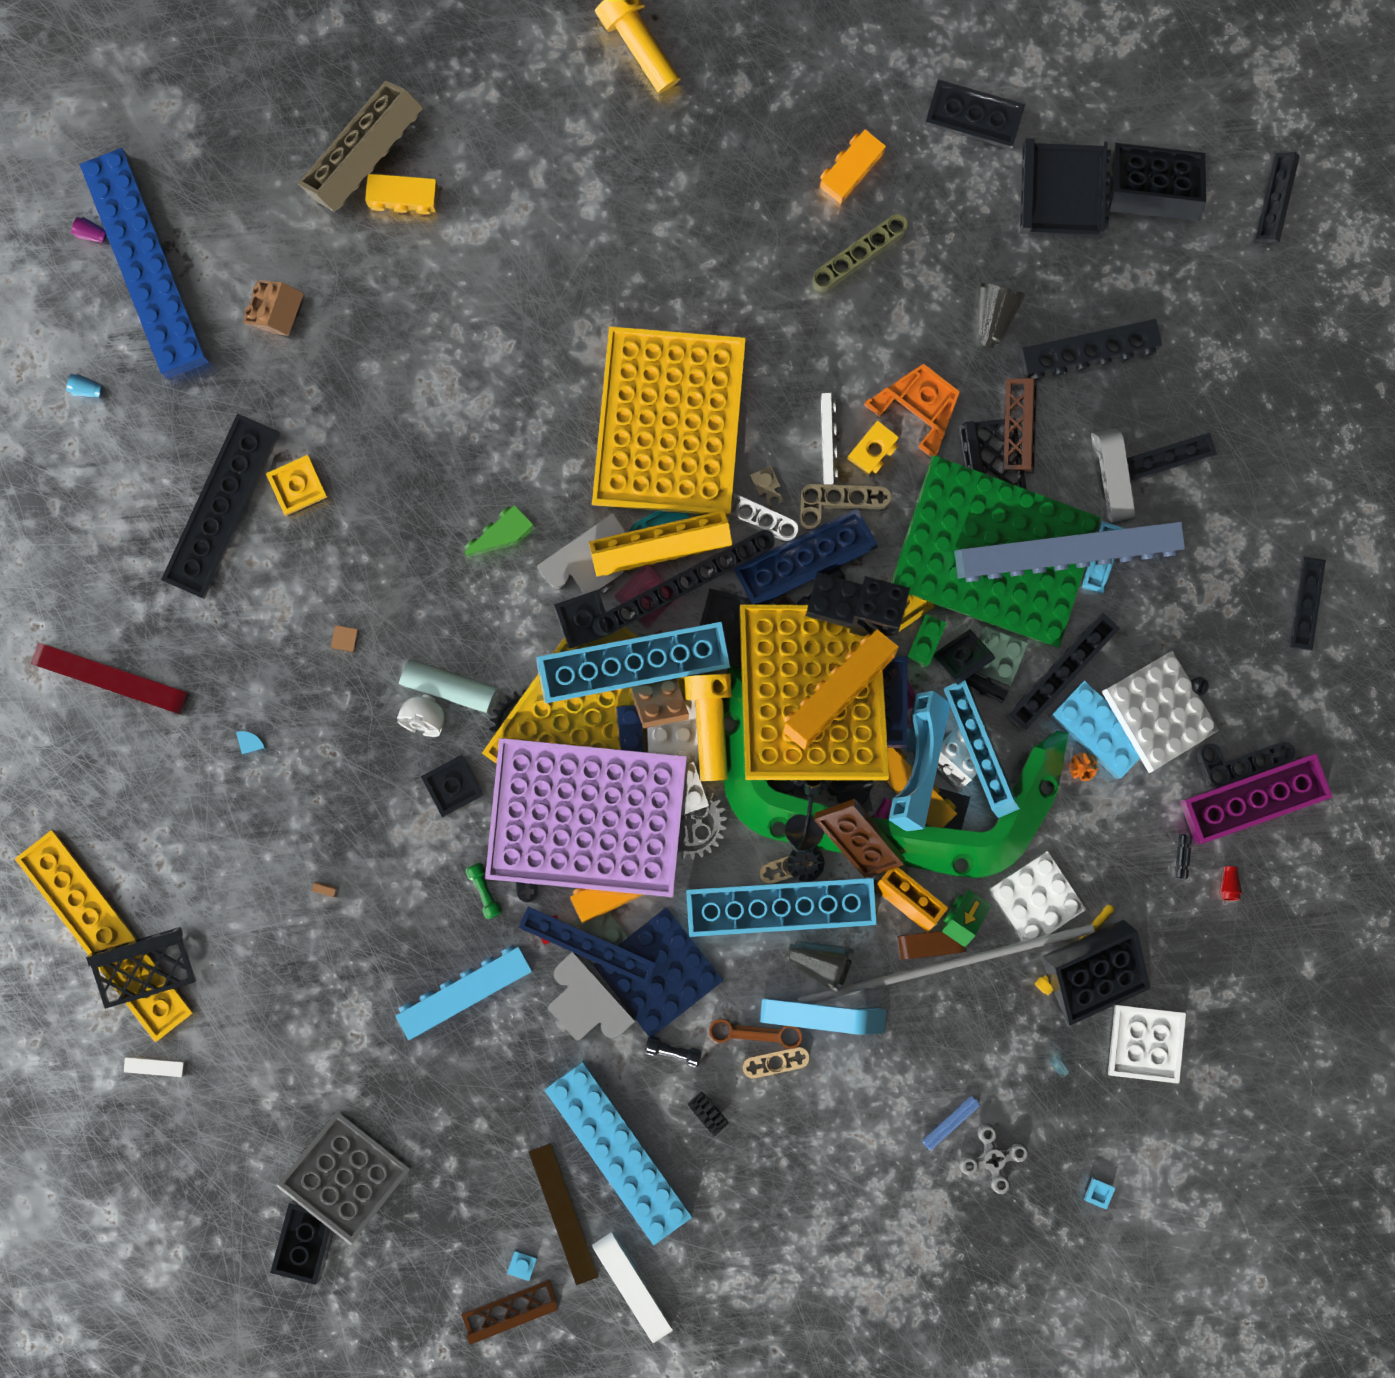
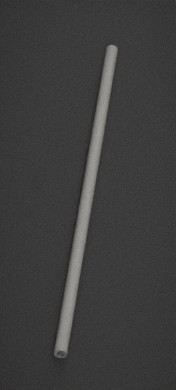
M1093 924L799 997L798 1001L814 1004L1095 933Z

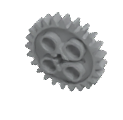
M714 793L706 796L709 806L706 807L707 811L703 816H697L694 812H691V818L696 820V824L692 825L693 843L689 842L687 825H683L687 815L681 816L680 828L685 831L686 837L683 841L678 842L677 854L681 852L682 859H685L686 855L690 854L691 859L694 860L695 853H698L703 858V850L706 849L709 853H712L710 845L718 847L719 845L715 841L716 838H724L719 831L726 830L727 827L721 825V822L727 820V818L720 817V813L725 809H718L716 807L720 800L712 801ZM699 826L707 827L709 835L706 839L702 840L696 837L695 831Z

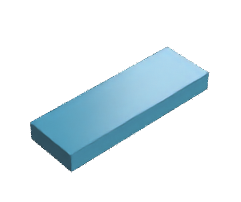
M1101 521L1097 532L1120 530L1123 528ZM1112 559L1111 564L1098 565V561L1090 562V566L1086 567L1081 588L1103 594L1114 559Z

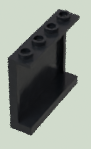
M1025 138L1022 145L1020 234L1102 237L1105 230H1108L1109 216H1105L1106 208L1109 207L1110 195L1106 194V186L1110 184V172H1107V163H1110L1111 149H1107L1108 142L1104 141L1102 146L1035 143V139Z

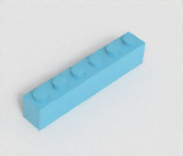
M964 680L958 685L954 683L943 688L992 811L1000 818L1020 809L970 686Z
M511 945L501 951L503 956L494 960L492 956L480 963L482 965L480 969L474 971L473 968H470L461 973L462 979L455 983L451 979L440 985L441 990L433 994L432 991H429L420 996L421 1002L414 1006L410 1002L399 1008L400 1013L395 1017L407 1039L411 1040L532 972L533 969L521 947L514 948Z

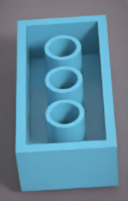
M1086 681L1080 682L1049 715L1090 755H1094L1096 760L1116 779L1122 778L1140 759L1109 703Z

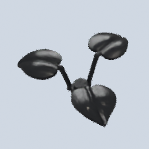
M769 780L774 789L784 793L791 792L796 785L801 787L804 784V792L809 796L806 817L803 815L792 816L785 825L787 840L799 852L815 848L823 839L824 831L815 822L814 818H811L813 797L818 796L822 792L823 787L831 796H836L838 804L855 799L861 806L867 800L874 786V780H832V789L826 784V780Z

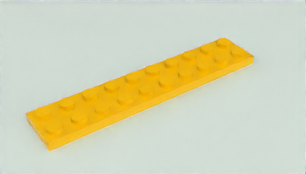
M54 830L49 831L15 858L16 862L88 955L95 951L137 939ZM146 953L142 961L155 967L156 962L149 953ZM128 958L123 960L120 968L132 973L137 963ZM107 965L98 967L106 979L110 980L115 970ZM140 965L135 975L147 981L152 970ZM117 971L112 982L124 988L130 977ZM155 972L149 983L161 987L167 978ZM132 979L127 990L137 994L142 991L144 985ZM114 988L120 996L122 992ZM176 988L125 1003L155 1042H158L194 1013Z

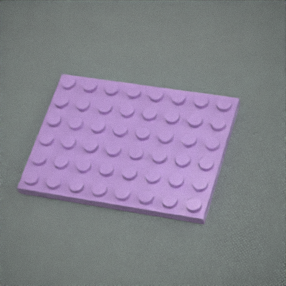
M499 738L485 879L673 897L687 757Z

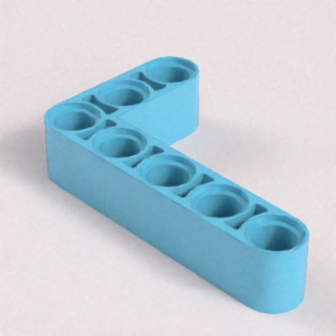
M763 998L760 1022L861 1035L885 1033L887 1010L880 1008H846Z

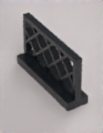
M1005 419L981 422L969 421L959 426L965 467L984 474L990 470L999 477L998 479L1016 486L1019 484L1021 488L1027 489L1024 471H1016L1018 479L1014 484L1005 477L1008 471H1003L1001 474L992 467L997 458L1004 462V456L1001 454L1004 450V444L997 451L988 443L994 435L1004 442V436L998 432V429L1001 425H1005ZM985 427L991 432L986 442L978 436L977 428ZM1017 428L1010 434V440L1012 439L1015 445L1019 442ZM985 447L995 455L989 464L982 459L981 455ZM1016 450L1014 458L1011 461L1009 460V465H1015V461L1016 465H1022V455Z
M181 927L95 951L86 957L88 966L92 968L105 1009L196 982L182 938L183 932ZM178 944L181 954L177 960L165 954L169 946ZM152 952L160 956L155 967L142 961L146 953ZM129 958L137 963L132 973L120 968L123 960ZM162 958L175 964L170 974L157 969ZM107 965L115 970L110 980L100 975L98 967ZM140 965L152 970L147 981L135 975ZM177 966L186 970L188 979L180 981L172 976ZM117 971L130 977L124 988L112 982ZM155 972L167 978L161 987L149 983ZM132 979L144 985L140 993L135 994L127 990ZM109 986H112L122 993L118 999L109 1002L106 992Z

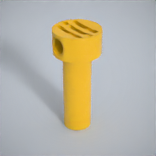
M604 0L595 9L596 15L607 32L618 30L657 93L661 94L677 84L681 79L640 15L645 8L642 0Z
M731 674L684 677L686 700H695L700 781L727 780L723 698L732 697Z

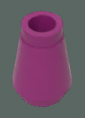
M76 217L73 222L71 234L75 235L76 238L104 243L107 234L102 227L85 217Z

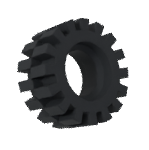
M702 1091L688 1103L690 1109L714 1136L729 1124L725 1116Z

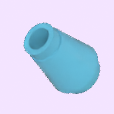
M78 373L76 375L70 374L66 392H70L73 396L100 397L102 391L101 384Z

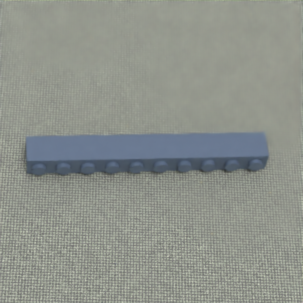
M1175 522L961 549L954 552L958 579L966 578V582L979 581L980 576L988 575V579L1002 578V573L1010 572V576L1024 575V570L1032 569L1034 574L1047 572L1046 567L1053 566L1054 571L1068 569V564H1076V568L1090 566L1092 561H1098V565L1111 564L1112 559L1119 558L1120 562L1134 561L1133 556L1141 555L1142 560L1156 558L1155 553L1162 552L1163 557L1177 555V550H1183L1185 546L1182 523Z

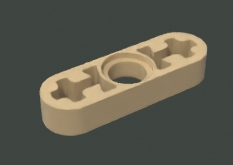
M789 856L764 864L759 871L761 880L767 884H773L793 877L785 869V863ZM781 862V869L785 876L780 877V873L773 875V880H770L768 877L764 878L763 873L766 872L767 867L775 870L778 868L776 864ZM812 862L805 863V865L807 866V868L804 869V870H806V872H808L809 866H810V865H813V863H812Z
M797 1046L793 1049H783L751 1056L743 1062V1072L749 1078H759L800 1069L808 1064L809 1054L805 1048ZM796 1051H800L802 1055L805 1054L801 1064L793 1060L789 1061L791 1066L786 1067L787 1062L783 1055L784 1053H788V1058L794 1057ZM779 1056L782 1058L783 1064L779 1069L770 1067L769 1060L771 1057ZM761 1058H766L767 1072H763V1067L757 1068V1073L752 1074L751 1070L746 1069V1067L750 1066V1061H754L758 1065L762 1064Z

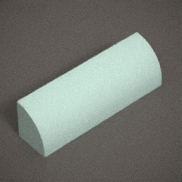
M411 659L408 660L399 681L401 686L488 714L497 687Z

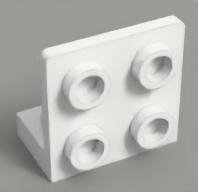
M957 724L942 742L937 772L958 791H961L975 777L977 771Z

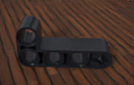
M1280 742L1225 761L1219 746L1216 744H1206L1199 747L1196 756L1206 783L1210 786L1218 787L1287 763L1295 757L1296 752L1291 743ZM1207 748L1214 752V757L1211 761L1207 760L1204 756ZM1281 749L1286 750L1283 756L1273 758L1272 754L1280 752ZM1259 754L1265 758V764L1262 767L1256 763V757ZM1237 762H1240L1244 768L1240 775L1234 770ZM1215 770L1220 771L1222 774V780L1219 783L1214 781L1212 776Z

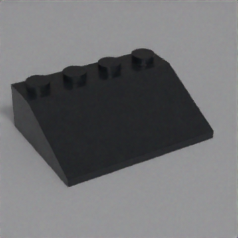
M1115 143L1109 211L1200 222L1206 205L1205 153Z
M1124 919L1042 956L1047 977L1069 1026L1151 989L1138 931Z

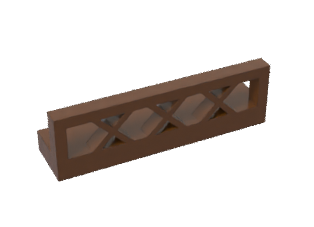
M1034 378L1006 379L1004 471L1034 473L1037 382ZM1024 384V393L1016 399L1012 395V385ZM1019 405L1024 410V414L1016 422L1011 417V411ZM1018 427L1023 432V438L1015 445L1010 440V434ZM1018 450L1022 455V465H1009L1010 456Z
M548 1279L462 1313L461 1316L468 1332L466 1337L469 1345L558 1310L559 1303ZM547 1287L551 1299L541 1302L534 1298L538 1289ZM533 1292L531 1297L526 1294ZM523 1297L529 1300L526 1309L520 1311L511 1307L515 1298ZM511 1300L510 1305L504 1304ZM531 1302L536 1303V1305L530 1307ZM499 1305L506 1308L505 1316L501 1319L490 1316L493 1307ZM489 1309L488 1314L483 1313V1311ZM509 1311L515 1312L511 1315H508ZM475 1314L485 1317L481 1327L472 1328L468 1317ZM488 1319L493 1321L491 1323L486 1324Z

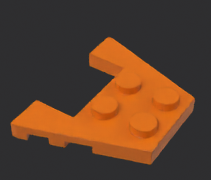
M922 364L876 396L868 399L864 406L880 418L894 400L898 401L932 428L918 446L924 453L932 457L938 454L960 391L928 366Z

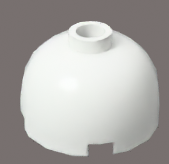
M422 695V697L410 698L403 704L399 711L397 722L412 732L418 729L425 731L424 736L436 737L441 733L445 717L441 706L435 702L436 699L434 697Z

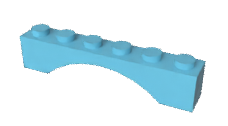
M935 691L915 695L911 713L916 737L914 766L907 784L893 798L889 820L905 831L924 829L950 709L949 702Z

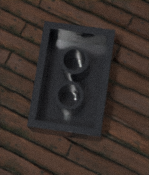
M294 1200L288 1204L270 1273L316 1285L321 1280L333 1231Z

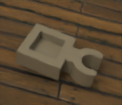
M771 466L750 475L759 497L766 495V506L768 509H772V504L770 503L772 498L778 499L780 505L783 504V497L775 491L780 488V484Z

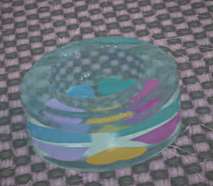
M1057 1054L1050 1058L1051 1064L1061 1078L1070 1074Z

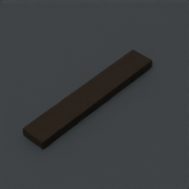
M548 1143L529 1150L532 1164L576 1286L598 1278L596 1267L552 1144Z

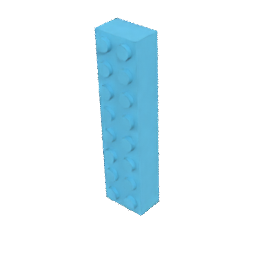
M722 622L536 657L544 703L730 668Z
M873 878L686 890L689 937L877 925Z
M584 1060L545 1088L549 1098L653 1245L692 1218L690 1209Z

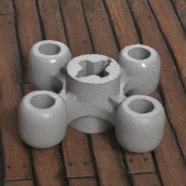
M984 1124L978 1129V1137L983 1142L985 1148L983 1154L978 1157L964 1156L960 1160L959 1167L966 1175H973L981 1168L988 1169L992 1174V1189L998 1194H1004L1009 1190L1010 1182L1003 1173V1167L1009 1161H1025L1028 1157V1149L1022 1143L1012 1144L1006 1150L998 1148L995 1141L997 1137L996 1129L990 1124ZM986 1130L991 1131L989 1137H984V1132ZM1017 1149H1022L1020 1156L1015 1155ZM993 1153L999 1157L996 1159V1164L988 1161L992 1158L991 1154ZM967 1162H972L973 1164L970 1169L965 1168ZM999 1181H1004V1185L1001 1188H998L997 1183Z

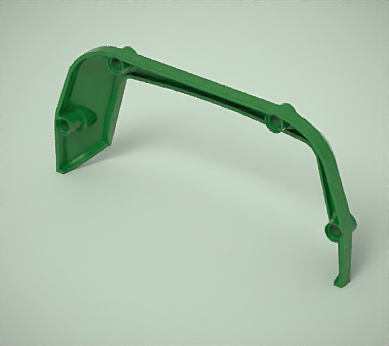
M730 666L727 674H731L732 697L723 698L724 719H733L735 727L730 731L725 730L728 779L723 780L725 795L737 818L749 829L761 836L789 843L785 832L782 835H775L772 831V826L776 822H781L785 826L788 819L795 815L806 817L808 801L777 792L769 787L766 780H745L742 669ZM1056 731L1038 745H1034L1012 789L1020 809L998 818L995 826L989 831L974 832L925 826L924 829L905 831L890 820L871 817V819L905 858L903 866L969 878L986 877L999 873L1014 864L1024 854L1052 807L1059 789L1069 733ZM1044 781H1048L1052 785V790L1049 794H1045L1041 789ZM813 802L811 818H814L816 812L830 807ZM824 832L823 839L816 848L842 853ZM960 858L964 859L967 863L966 869L962 872L958 871L955 867L956 861Z

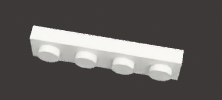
M822 393L823 484L833 485L835 481H838V470L833 468V459H837V445L832 443V436H836V422H832V414L836 413V400H831V393Z

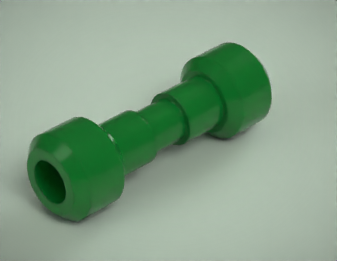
M477 863L466 868L465 872L468 879L473 880L476 889L479 890L484 905L482 911L485 918L491 919L502 914L503 910L500 903L494 901L492 894L487 888V882L484 878L486 871L483 864Z

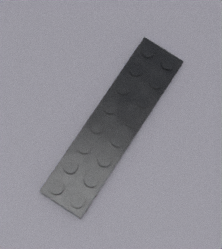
M237 413L161 578L162 581L205 599L278 440L279 431Z

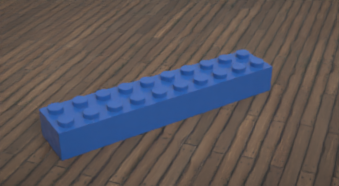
M119 148L79 164L160 373L166 379L209 363L128 154L123 148Z

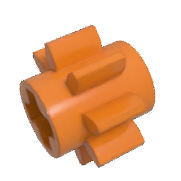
M1081 752L1072 757L1071 763L1068 764L1070 767L1069 771L1074 779L1079 777L1081 781H1088L1099 770L1098 762L1094 755L1088 757L1087 753Z

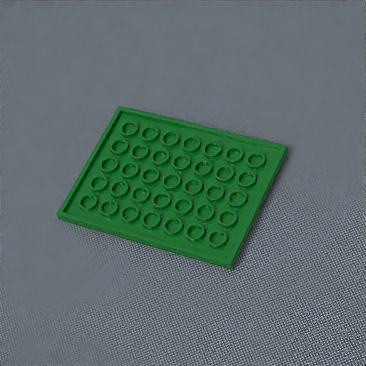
M934 455L931 457L891 583L910 588L909 595L1060 648L1085 567L1076 568V564H1068V569L1054 571L1053 566L1046 567L1047 572L1033 574L1032 569L1024 570V575L1010 576V572L1002 573V578L988 579V575L980 576L979 581L966 582V578L958 579L954 551L1096 533L1101 517Z

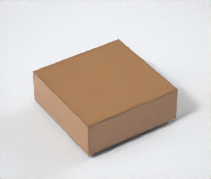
M335 625L331 648L355 652L359 630Z
M321 882L313 883L311 890L331 897H337L339 893L338 887Z

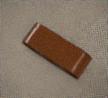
M942 931L897 936L900 960L967 952L966 947Z

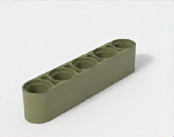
M900 214L892 215L818 268L813 276L814 289L820 293L831 290L899 241L905 235L908 226L906 218ZM891 224H900L902 230L894 231L891 228ZM875 236L882 237L884 243L880 245L875 244L872 238ZM861 249L865 252L866 256L858 258L855 256L854 251ZM842 262L848 268L845 271H839L835 265ZM819 276H826L829 282L827 284H820L817 278Z

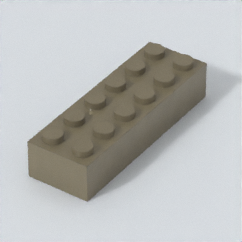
M385 80L298 182V185L316 202L335 212L345 204L347 197L358 189L364 177L374 170L375 164L389 152L392 144L403 136L404 130L418 118L423 107L407 90Z

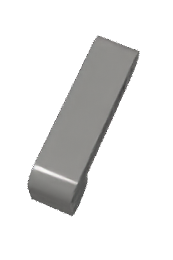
M1115 428L1094 432L1091 434L1094 452L1099 455L1109 520L1111 523L1134 519L1135 510L1123 435L1121 431Z

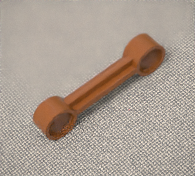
M719 1018L714 1020L709 1027L710 1037L718 1043L726 1042L731 1038L778 1042L785 1048L793 1049L799 1046L802 1041L800 1029L793 1026H783L780 1029L733 1025L726 1019ZM724 1022L728 1025L730 1032L726 1038L719 1039L713 1035L712 1029L716 1023ZM787 1028H793L799 1034L797 1042L792 1045H787L782 1040L781 1035Z

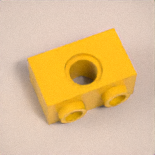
M877 420L849 454L847 460L868 477L872 472L876 474L884 465L882 459L886 455L891 456L898 448L896 442L899 437ZM877 445L881 449V453L872 455L869 452V447Z

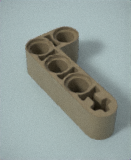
M808 484L803 488L800 497V524L805 530L809 531L817 528L821 521L822 508L883 510L891 501V493L887 488L881 486ZM814 491L818 498L815 501H808L805 493ZM830 492H837L841 499L838 502H832L829 500L828 494ZM853 493L862 494L863 501L860 503L853 502L851 499ZM868 493H871L869 498H876L878 494H882V498H886L882 504L878 503V499H871L869 504L866 503ZM808 513L814 514L817 521L814 524H808L805 522L804 516Z

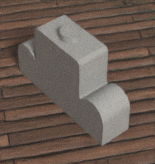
M612 513L538 564L537 567L549 585L555 589L566 587L569 584L570 577H572L584 594L598 590L599 593L601 591L606 593L615 586L613 584L615 581L624 576V570L596 577L588 541L622 534L625 531Z
M571 952L557 965L554 970V978L560 985H567L568 988L548 1005V1010L556 1017L555 1024L563 1032L567 1030L575 1040L579 1041L598 1023H601L603 1034L610 1038H616L636 1021L576 953Z

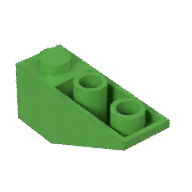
M515 505L512 508L508 506L499 514L500 519L493 524L491 522L482 530L484 534L478 539L473 538L465 546L467 550L464 553L469 558L518 544L535 527Z

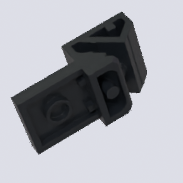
M817 573L806 616L850 628L849 633L864 637L868 633L872 635L874 630L876 631L877 629L885 636L898 635L910 588L867 576L864 577L863 584Z

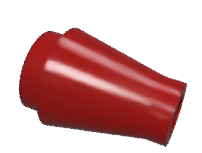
M1224 867L1219 891L1221 900H1240V895L1243 893L1238 875V867Z

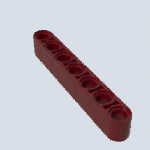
M39 642L30 663L34 666L180 715L188 692Z

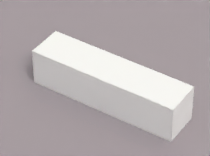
M125 1057L124 1072L174 1077L185 1076L186 1061Z

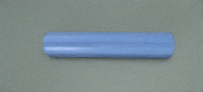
M969 1097L923 1139V1144L929 1150H933L978 1109L980 1103L975 1097Z

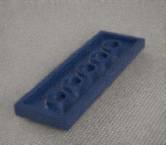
M856 508L734 568V571L751 604L761 605L816 578L817 573L825 574L878 548V545Z

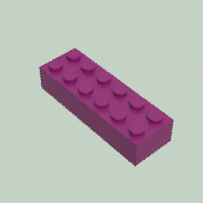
M1310 754L1227 785L1180 800L1179 802L1196 845L1204 844L1333 797L1317 754Z

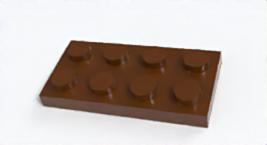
M855 799L815 813V822L864 878L904 865L905 858Z

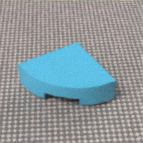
M246 731L236 732L243 755L266 748L263 741L255 734Z

